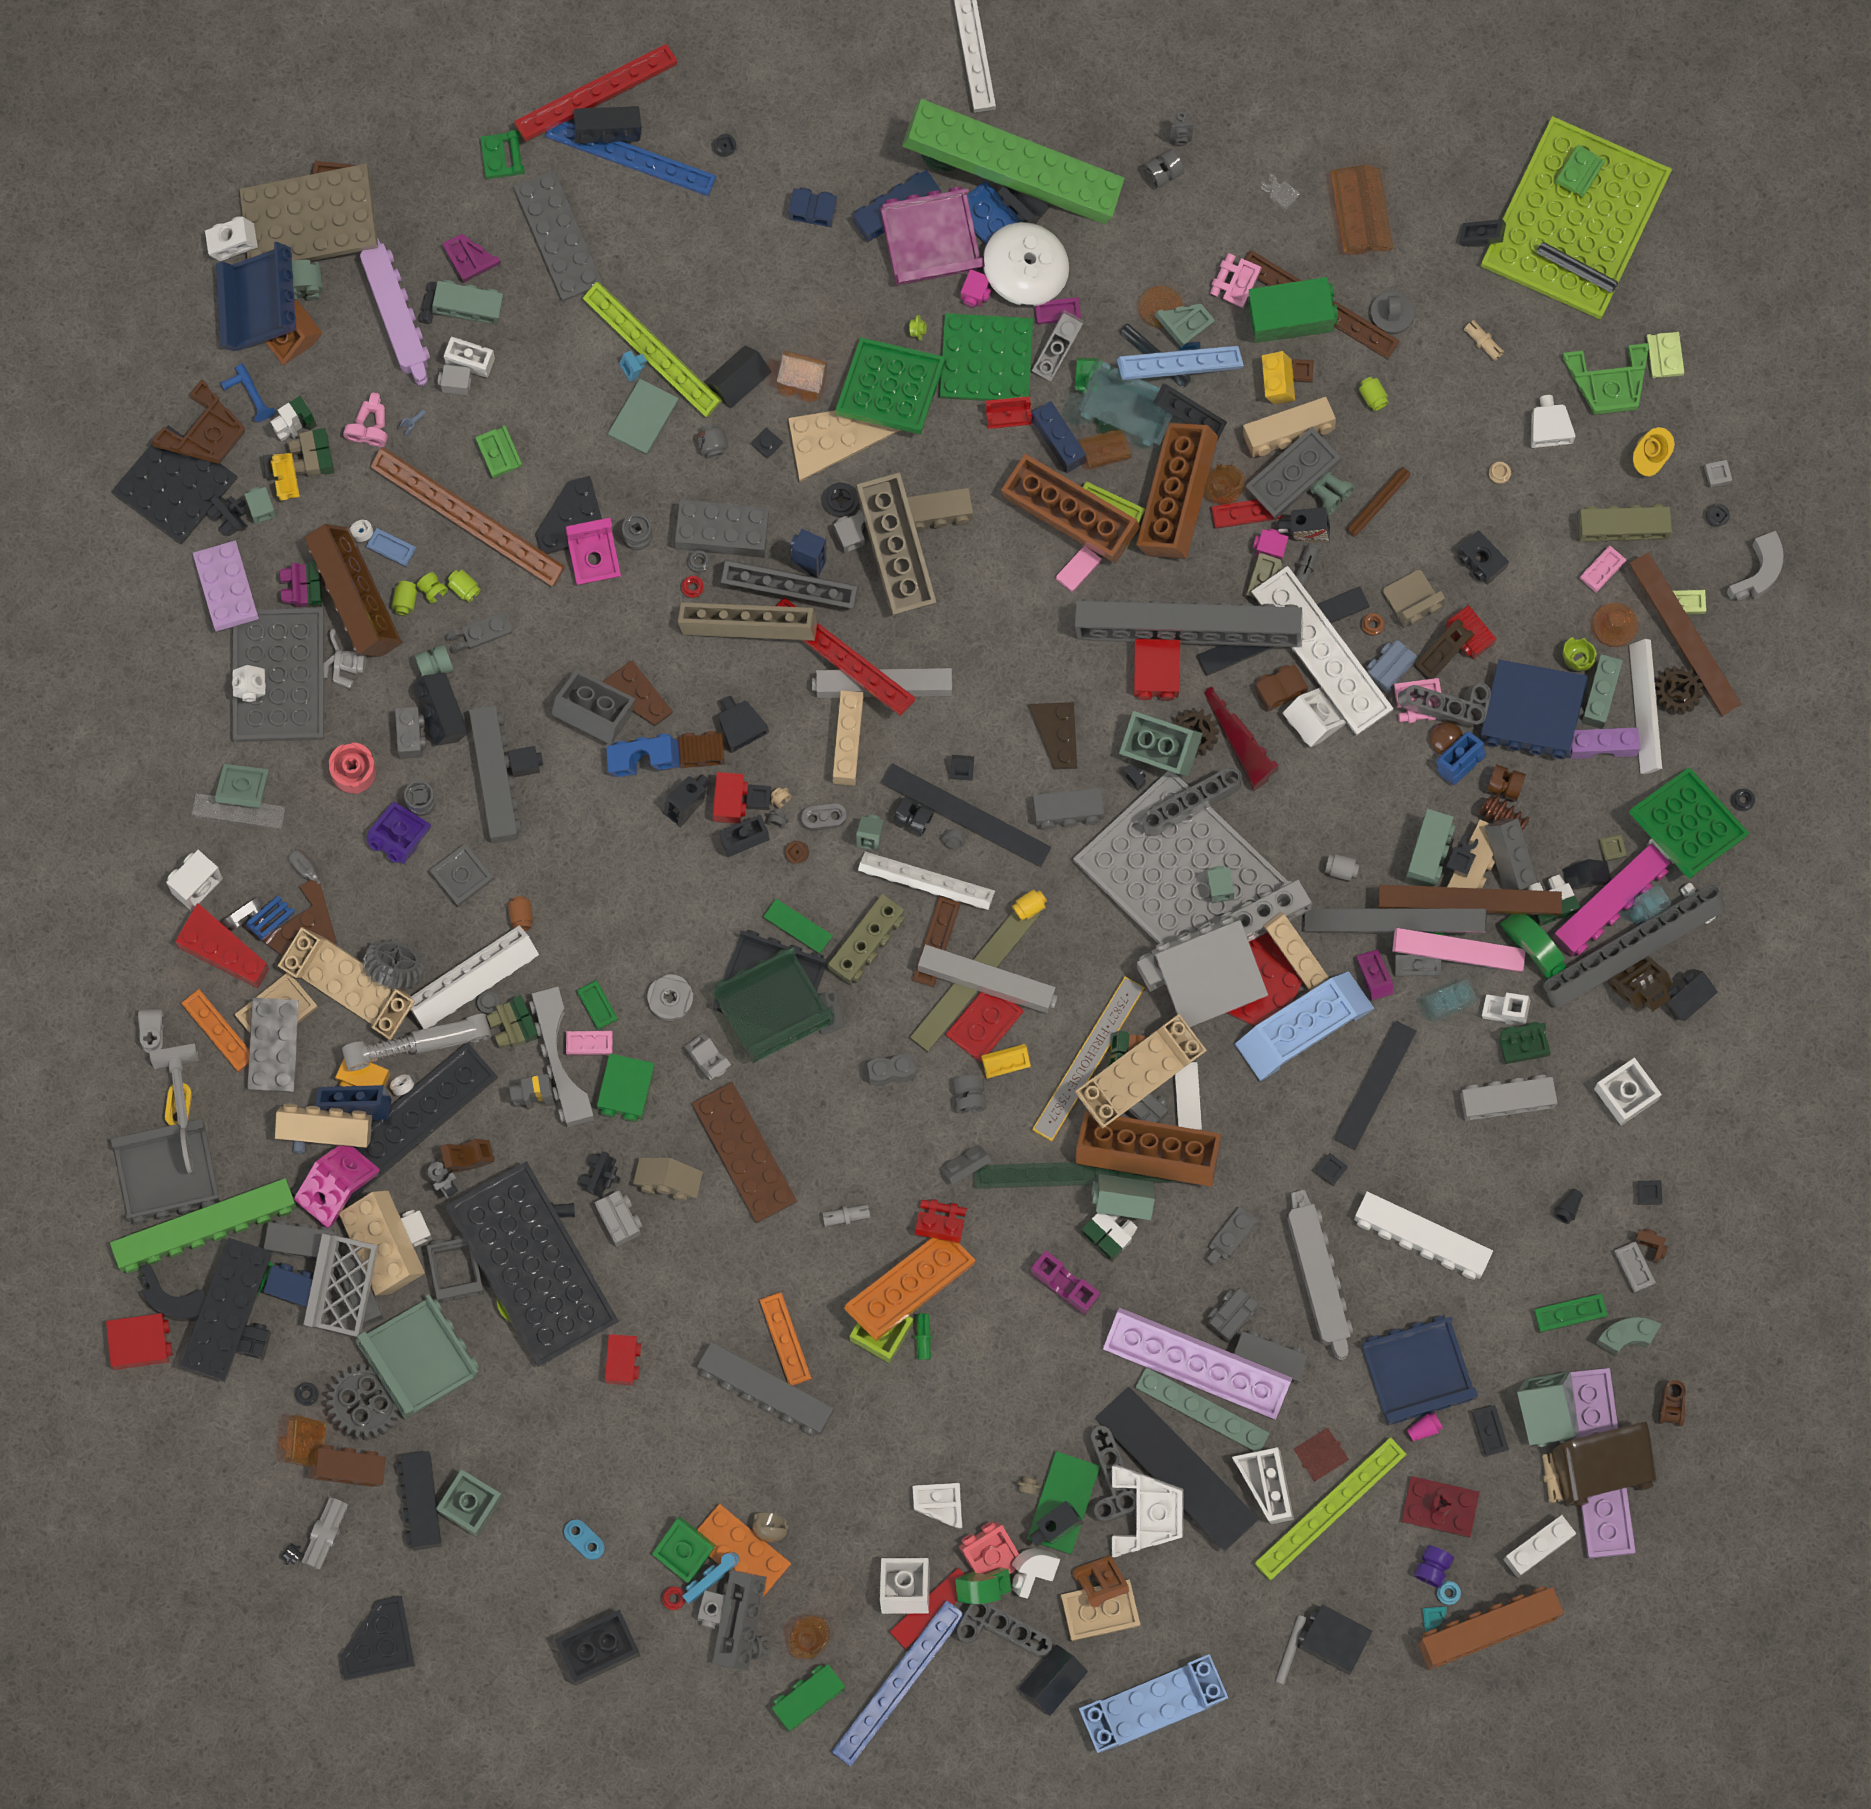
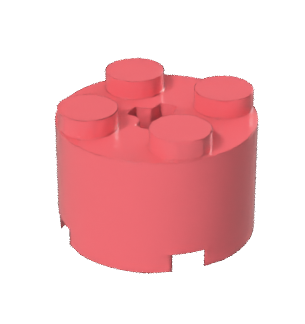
M359 743L340 745L332 752L329 758L331 777L340 790L358 794L373 784L376 777V765L371 752L364 745ZM355 766L357 767L355 770H354V769H352L351 771L349 770V767H351V768H354Z

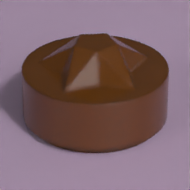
M793 841L787 845L785 854L790 862L800 864L808 859L809 848L802 841Z

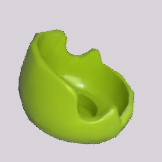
M1571 637L1564 643L1562 657L1568 668L1575 671H1585L1595 664L1597 652L1594 646L1586 641L1585 638L1575 640ZM1577 654H1583V655H1584L1583 657H1581V658L1578 659L1577 661H1574L1575 655H1577Z

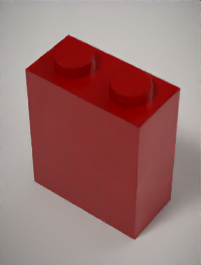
M1135 639L1134 696H1138L1140 700H1151L1152 697H1161V700L1172 701L1174 697L1178 698L1180 692V640Z
M162 1313L106 1321L110 1362L113 1370L169 1363V1356H173L172 1344L167 1342L166 1335L170 1333L169 1319L165 1320Z

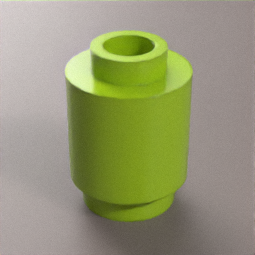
M1368 377L1360 383L1359 391L1368 407L1372 408L1373 411H1377L1389 403L1388 395L1378 378Z
M455 570L448 577V587L462 600L466 599L469 603L473 600V596H477L481 591L478 587L479 584L464 570L459 572Z
M399 581L398 586H395L391 608L395 610L396 614L407 616L408 613L414 611L417 595L416 584L409 581Z

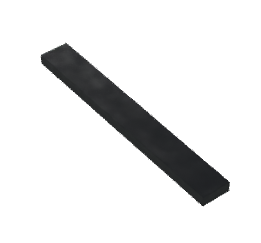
M1360 586L1317 604L1330 623L1365 610L1370 606ZM1220 645L1198 654L1197 657L1206 676L1275 648V646Z
M893 763L882 781V785L903 796L913 798L920 805L930 807L939 815L1040 868L1052 848Z

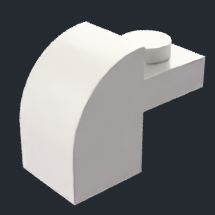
M1506 993L1505 997L1486 994L1482 1017L1483 1019L1506 1022L1509 1025H1524L1527 1021L1531 1000L1529 996Z
M1041 1549L1023 1551L1012 1563V1566L1019 1571L1013 1578L1012 1590L1020 1597L1028 1599L1035 1577L1053 1581L1060 1559L1054 1553Z

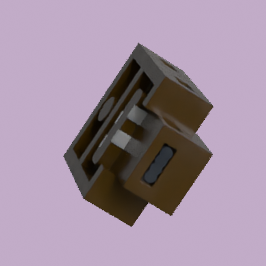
M1649 956L1607 980L1611 989L1635 1009L1644 1004L1653 1012L1671 999L1667 990L1672 985L1668 972Z

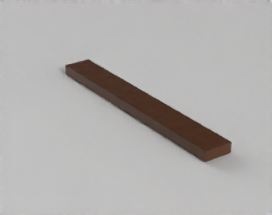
M1252 250L1244 259L1262 267L1257 280L1267 286L1301 281ZM1334 301L1332 305H1336L1338 311L1337 324H1334V327L1388 360L1400 341Z
M1648 552L1630 562V568L1696 676H1700V683H1703V688L1720 715L1724 716L1742 705L1650 553Z
M1379 885V909H1486L1487 913L1561 916L1562 891Z

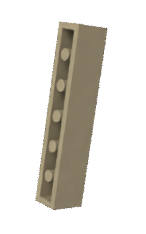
M681 602L678 624L683 635L815 640L817 618L813 608Z

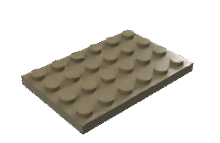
M367 163L240 189L242 215L254 223L258 248L247 251V259L274 250V242L276 241L291 247L292 261H314L379 248L370 172Z

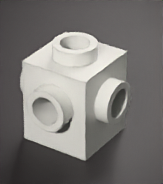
M245 665L233 670V696L242 698L245 702L256 701V698L265 695V669Z

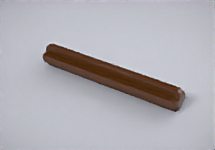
M1401 467L1347 527L1349 534L1356 537L1410 477V472L1406 468Z

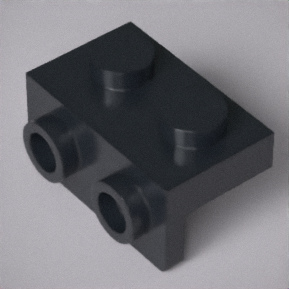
M1003 186L998 191L1002 196L1001 201L1007 207H1013L1017 210L1016 215L1023 222L1028 221L1036 224L1049 209V206L1044 201Z

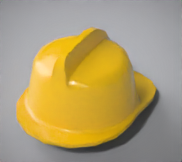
M1657 427L1651 429L1639 439L1633 453V463L1640 474L1652 476L1662 468L1674 450L1675 444L1672 434L1665 428Z

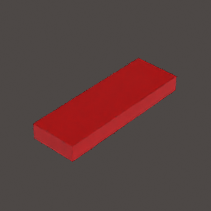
M1258 500L1211 506L1215 529L1281 519V515L1275 519Z

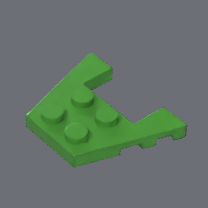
M1649 343L1629 345L1628 352L1631 367L1587 372L1583 351L1563 353V360L1594 415L1638 410Z

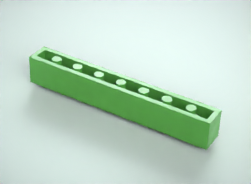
M285 1178L110 1242L120 1271L132 1273L139 1270V1266L142 1264L154 1265L161 1262V1258L164 1256H179L183 1253V1249L203 1247L205 1241L214 1239V1241L222 1240L227 1237V1233L236 1231V1233L244 1232L249 1229L251 1224H266L271 1221L270 1217L290 1215L293 1213L292 1209L297 1207Z

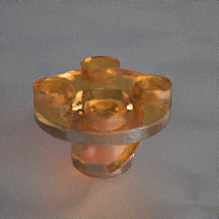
M1610 603L1597 611L1593 620V630L1602 644L1611 647H1621L1634 639L1638 630V620L1635 613L1628 606L1620 603Z

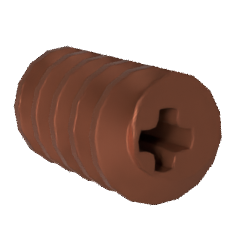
M1499 794L1494 798L1491 795L1478 812L1479 816L1486 813V821L1494 818L1493 822L1502 818H1518L1522 831L1527 826L1530 818L1527 816L1524 819H1520L1522 811L1514 814V805L1507 809V800L1499 803L1501 796Z

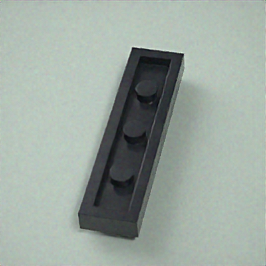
M1164 383L1153 401V404L1186 424L1208 425L1218 435V439L1227 421Z

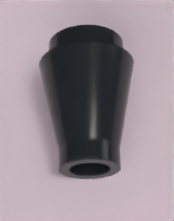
M1571 1189L1568 1195L1554 1208V1217L1565 1224H1570L1571 1221H1574L1583 1194L1576 1189Z

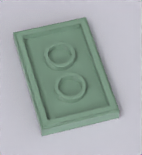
M639 379L608 432V436L648 455L676 407L679 398Z

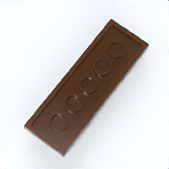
M733 1082L692 1103L756 1224L797 1203L792 1190Z

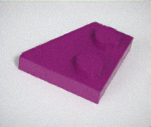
M463 234L442 243L463 283L501 264L497 256H492L483 247L474 244Z

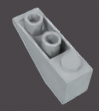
M1066 310L1063 311L1032 369L1034 373L1052 381L1083 325L1082 319Z

